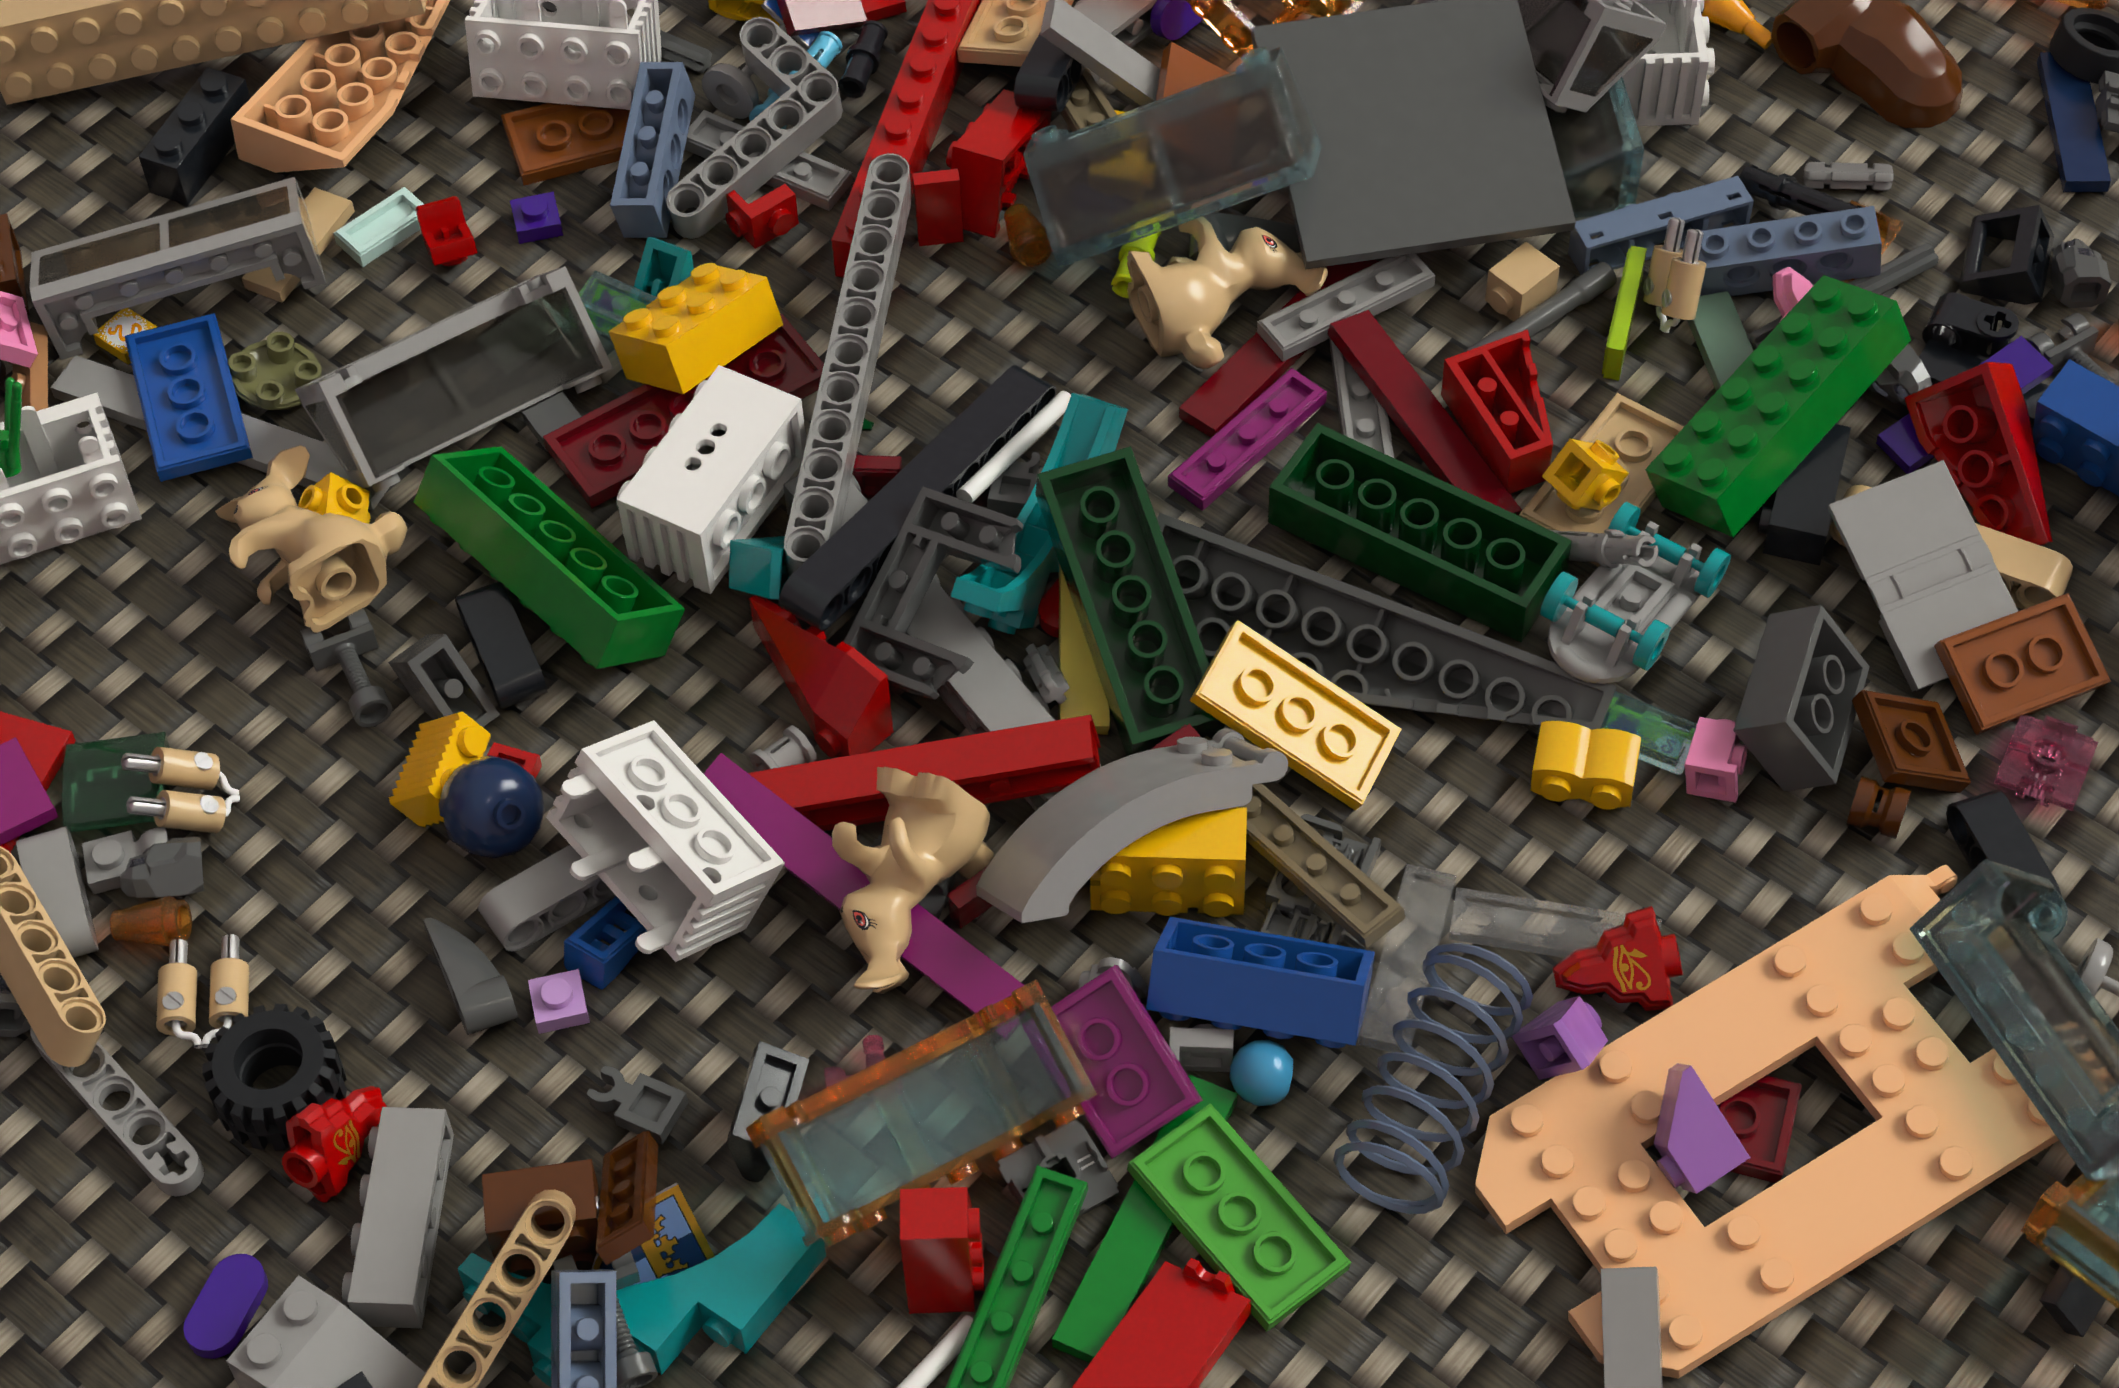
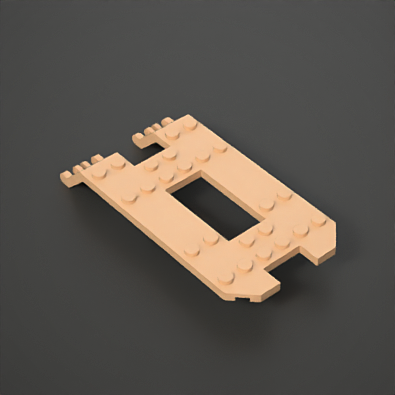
M1942 865L1927 875H1888L1606 1045L1585 1069L1555 1076L1489 1116L1475 1182V1193L1505 1234H1508L1551 1207L1600 1274L1601 1269L1657 1267L1659 1275L1662 1376L1679 1379L2079 1127L2119 1123V1095L2110 1097L2104 1090L2106 1087H2111L2119 1082V1062L2114 1061L2099 1071L2093 1072L2111 1057V1053L2104 1045H2097L2091 1048L2083 1056L2075 1057L2069 1050L2081 1045L2090 1036L2091 1030L2081 1018H2075L2060 1028L2021 1031L1970 1063L1909 991L1910 987L1943 967L1986 965L2005 953L2013 944V940L2004 929L1999 928L1988 933L1983 939H1974L1970 933L1980 930L1990 920V913L1984 906L1971 910L1977 903V898L1971 891H1962L1950 901L1940 900L1938 895L1950 891L1957 884L1958 876L1948 865ZM1816 1046L1876 1121L1704 1227L1645 1150L1654 1144L1668 1070L1677 1063L1691 1065L1716 1105H1719ZM1600 1291L1568 1311V1320L1599 1363L1604 1364L1602 1297Z

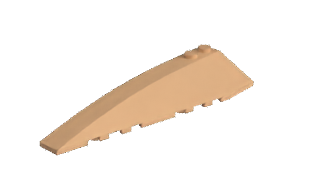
M426 0L425 14L307 39L230 119L238 159L275 173L344 168L394 114L450 0Z

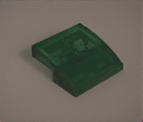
M166 732L67 744L63 767V827L67 826L70 832L153 822L154 816L129 814L126 807L127 801L131 796L156 799L159 792L169 790V786L152 783L146 772L123 770L121 759L125 753L151 756L156 747L170 748Z

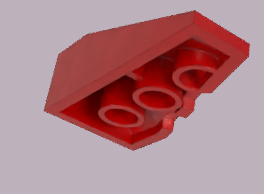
M1985 362L1904 397L1920 444L1928 454H1933L1938 462L1944 460L1957 488L1973 508V515L1980 525L2040 546L2053 542L2028 408L2013 364Z

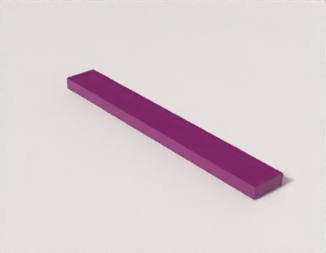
M720 753L703 773L785 862L783 868L839 911L846 895L870 884L863 872L839 857L832 846L831 836L724 754ZM916 904L911 909L912 933L909 945L900 958L1009 1041L1041 1001L1040 997L921 905Z

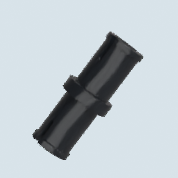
M874 20L864 22L856 44H853L847 52L845 58L847 66L841 80H839L838 87L841 93L849 98L856 99L862 97L866 91V85L871 74L878 70L881 62L879 53L888 36V31L882 23Z

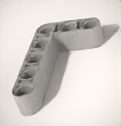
M756 17L746 21L741 27L739 35L746 65L779 98L681 179L668 192L666 202L673 228L677 234L684 238H699L724 219L725 214L728 213L726 194L735 190L746 200L834 126L842 116V103L838 82L835 77L775 22L768 18ZM759 44H768L765 47H756ZM792 70L798 71L790 75L785 74L786 72ZM821 97H826V98H828V99H826V100H824V101H821V102H816V101H814V100H816L817 98H821ZM785 125H796L791 129H781ZM755 152L763 153L757 157H748ZM720 180H730L724 185H715ZM687 208H697L691 213H681Z

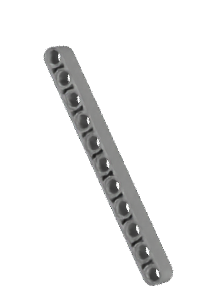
M894 153L877 156L871 161L868 168L784 538V553L788 577L808 559L804 557L813 555L841 528L912 202L909 164L905 158Z

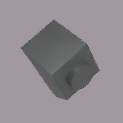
M427 634L388 662L415 703L433 720L463 711L480 726L484 727L500 715L446 634Z

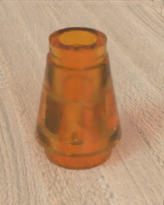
M1014 204L1010 206L1004 213V221L1011 256L1016 261L1029 267L1044 263L1052 252L1053 237L1051 233L1032 214L1026 205Z
M173 896L152 900L122 910H114L110 917L111 934L116 941L125 940L170 946V942L174 939L178 942V939L186 941L190 937L192 930L191 910L185 900H176Z

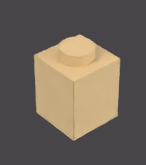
M1524 242L1488 270L1485 301L1497 313L1504 314L1512 321H1515L1556 294L1560 266L1528 242Z

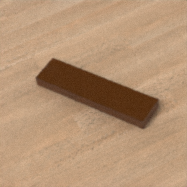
M643 1131L606 1153L603 1157L596 1252L606 1265L654 1237L658 1143L649 1131Z

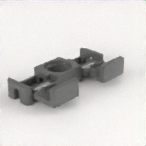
M1309 814L1301 816L1314 830H1323L1325 833L1321 836L1370 878L1380 854L1381 839L1374 837L1371 845L1346 837L1342 841L1343 828L1341 825ZM1277 869L1266 893L1265 908H1268L1269 911L1259 932L1341 946L1347 931L1335 921L1333 926H1331L1332 923L1329 921L1328 924L1319 922L1317 915L1312 914L1316 903L1306 894L1299 897L1286 894L1282 886L1289 879Z

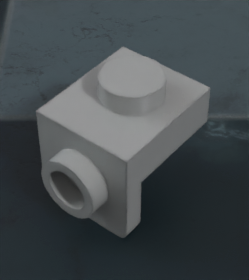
M1200 1024L1193 1028L1170 1027L1169 1047L1184 1070L1230 1072L1233 1058L1234 1030L1221 1029L1212 1024Z

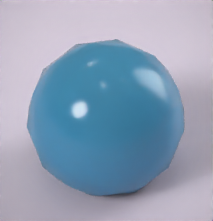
M1256 1040L1241 1047L1232 1058L1229 1078L1233 1088L1243 1101L1253 1105L1268 1106L1276 1104L1283 1100L1289 1092L1293 1075V1058L1283 1045L1273 1041Z

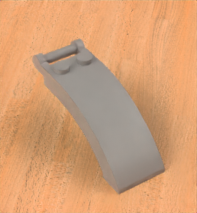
M1224 728L1219 730L1212 740H1207L1203 737H1183L1177 740V745L1146 750L1108 763L1086 774L1058 792L1037 809L1011 835L983 872L976 885L977 896L1020 923L1066 916L1069 913V904L1082 886L1098 869L1122 849L1142 836L1179 819L1200 813L1247 805L1252 799V785L1281 779L1287 772L1288 760L1280 751L1273 748L1261 749L1246 742L1242 734L1230 728Z

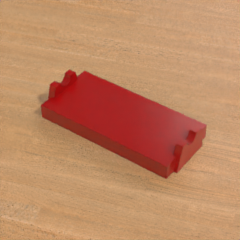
M1190 1258L1184 1269L1165 1261L1072 1388H1199L1250 1316L1251 1299L1235 1292L1229 1274L1220 1270L1217 1274H1212L1206 1271L1201 1262L1196 1259Z

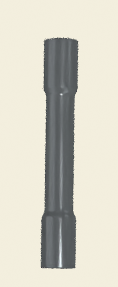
M1605 262L1598 263L1572 280L1566 288L1503 329L1492 332L1464 352L1527 329L1531 338L1578 306L1587 304L1616 285L1617 278L1614 270Z

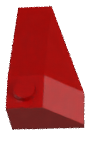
M757 595L749 598L753 627L814 733L818 746L825 754L830 757H844L867 753L894 732L888 675L847 643L842 641L834 647L826 642L824 631H820L813 626L808 630L802 629L799 621L793 614L782 609L772 601Z

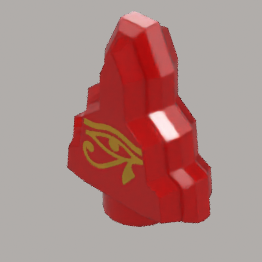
M1652 906L1626 913L1623 924L1604 930L1596 946L1575 950L1553 967L1555 983L1558 988L1583 995L1606 992L1617 1003L1639 1002L1645 1011L1664 1010L1673 1006L1670 978L1683 975L1675 934L1661 936L1656 921V914Z
M369 1086L354 1090L341 1100L330 1098L322 1105L311 1103L286 1122L290 1149L282 1158V1166L291 1180L307 1188L319 1201L327 1202L332 1196L338 1195L345 1187L348 1180V1172L361 1157L365 1138L370 1134L372 1127L379 1125L382 1107H387L383 1102L380 1088Z

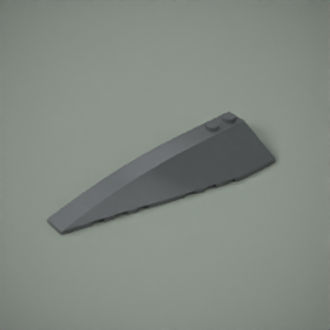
M1159 512L1157 520L1209 665L1230 627L1239 620L1366 705L1541 726V722L1544 721L1571 722L1591 730L1601 729L1617 689L1616 685L1610 683H1590L1577 679L1561 669L1557 663Z

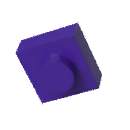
M554 191L510 200L519 244L563 236Z

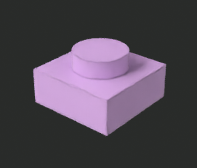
M579 969L528 980L535 1022L539 1034L590 1023Z

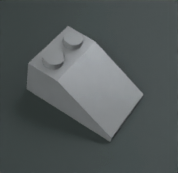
M299 1275L226 1360L239 1388H337L361 1371L373 1388H416L425 1374L422 1369L345 1305Z

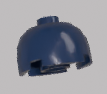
M491 755L479 757L482 759L474 760L468 765L462 764L453 771L444 784L439 801L440 816L444 818V825L448 831L446 833L450 840L468 853L488 858L514 855L529 845L541 828L545 812L543 792L534 776L514 761Z

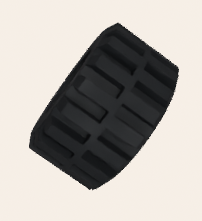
M275 1004L274 1009L266 1011L264 1005L254 1007V1014L244 1017L241 1012L231 1018L234 1025L229 1029L222 1026L217 1031L215 1036L218 1044L208 1045L205 1052L208 1062L202 1064V1074L206 1081L204 1085L221 1124L226 1131L231 1130L234 1139L242 1144L249 1139L252 1147L264 1150L268 1143H272L275 1151L286 1150L287 1142H289L286 1122L311 1103L322 1105L330 1098L337 1100L345 1098L347 1089L344 1081L347 1078L330 1031L326 1030L322 1020L317 1016L310 1018L308 1011L298 1006L293 1012H289L287 1004ZM280 1065L300 1067L289 1081L271 1089L251 1087L259 1075L270 1068Z

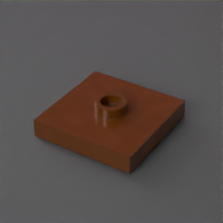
M1861 690L1852 699L1884 782L1961 793L1971 783L1938 702Z

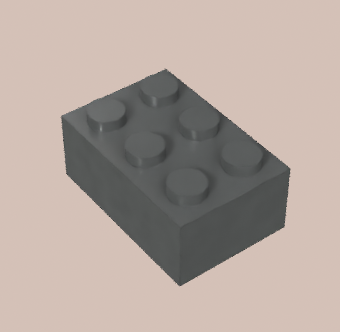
M1822 605L1769 614L1763 636L1760 639L1753 669L1748 678L1740 711L1735 720L1733 731L1784 792L1836 784L1856 716L1852 699L1864 689L1870 668Z

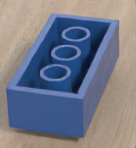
M2069 359L2037 401L2032 434L2036 452L2050 463H2061L2077 472L2078 476L2085 483L2094 487L2101 486L2119 496V386Z
M1170 917L1153 950L1146 1010L1158 1011L1163 1018L1174 1021H1184L1190 1017L1210 1020L1212 1025L1221 1029L1236 1030L1242 1026L1262 1029L1263 1033L1267 1036L1278 1039H1289L1294 1037V1035L1313 1038L1318 1044L1329 1048H1342L1347 1044L1356 1046L1367 1010L1375 951Z

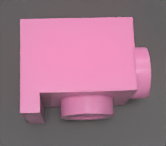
M1699 717L1685 761L1687 794L1736 803L1738 798V775H1742L1745 768L1747 746L1740 744L1739 737L1733 731L1735 727L1734 721Z

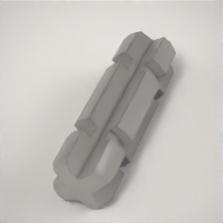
M1808 162L1803 173L1804 186L1812 189H1823L1824 185H1829V189L1866 190V186H1872V190L1887 191L1891 189L1893 183L1892 165L1884 163H1874L1873 168H1868L1867 163L1831 162L1830 167H1825V162Z
M1034 643L1030 644L1026 648L1028 655L1023 659V662L1042 699L1046 703L1054 700L1058 704L1063 703L1067 699L1064 693L1070 687L1049 647L1042 645L1037 648Z

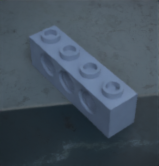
M640 62L610 203L624 238H667L671 218L666 198L668 192L679 180L696 96L683 62Z
M1874 206L1702 231L1704 234L1698 260L1705 262L1707 265L1700 296L1729 291L1730 296L1773 290L1772 276L1787 267L1794 269L1809 280L1812 285L1823 275L1840 281L1881 275L1882 242Z
M609 1269L551 1270V1388H617L616 1271Z

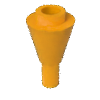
M1704 0L1702 16H1708L1710 22L1741 35L1745 34L1764 50L1772 44V32L1755 20L1756 17L1743 0Z

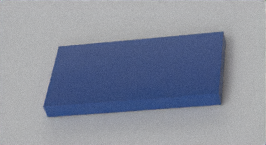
M215 313L125 336L160 482L253 458Z

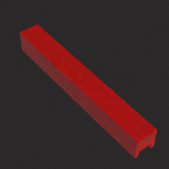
M1090 714L750 772L748 774L821 830L827 831L833 830L834 826L841 822L857 826L885 821L890 805L885 795L876 790L877 767L896 768L914 776H918V773L922 772L946 777L981 803L987 804L1059 792L1086 774L1100 768L1098 748L1101 747Z

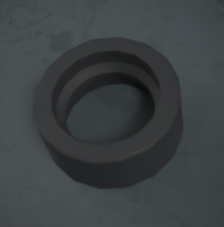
M2081 7L2069 10L2062 17L2050 41V52L2054 60L2065 71L2091 83L2098 84V80L2105 70L2119 74V18L2110 13L2092 8Z

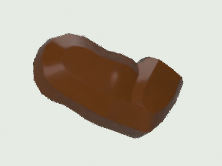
M1794 0L1775 17L1771 37L1779 57L1800 74L1830 73L1838 83L1860 96L1888 122L1904 128H1930L1948 121L1960 109L1963 81L1962 72L1957 62L1939 41L1926 21L1911 6L1899 0Z

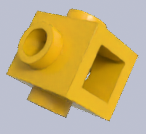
M1570 438L1542 477L1557 490L1556 495L1569 507L1575 510H1580L1583 507L1601 511L1603 507L1610 505L1618 497L1621 491V483L1629 473L1616 462L1619 458L1618 453L1604 442L1596 440L1594 443Z
M332 472L328 473L315 485H309L303 491L298 507L321 515L334 513L349 516L367 524L370 523L371 515L368 512L370 491Z

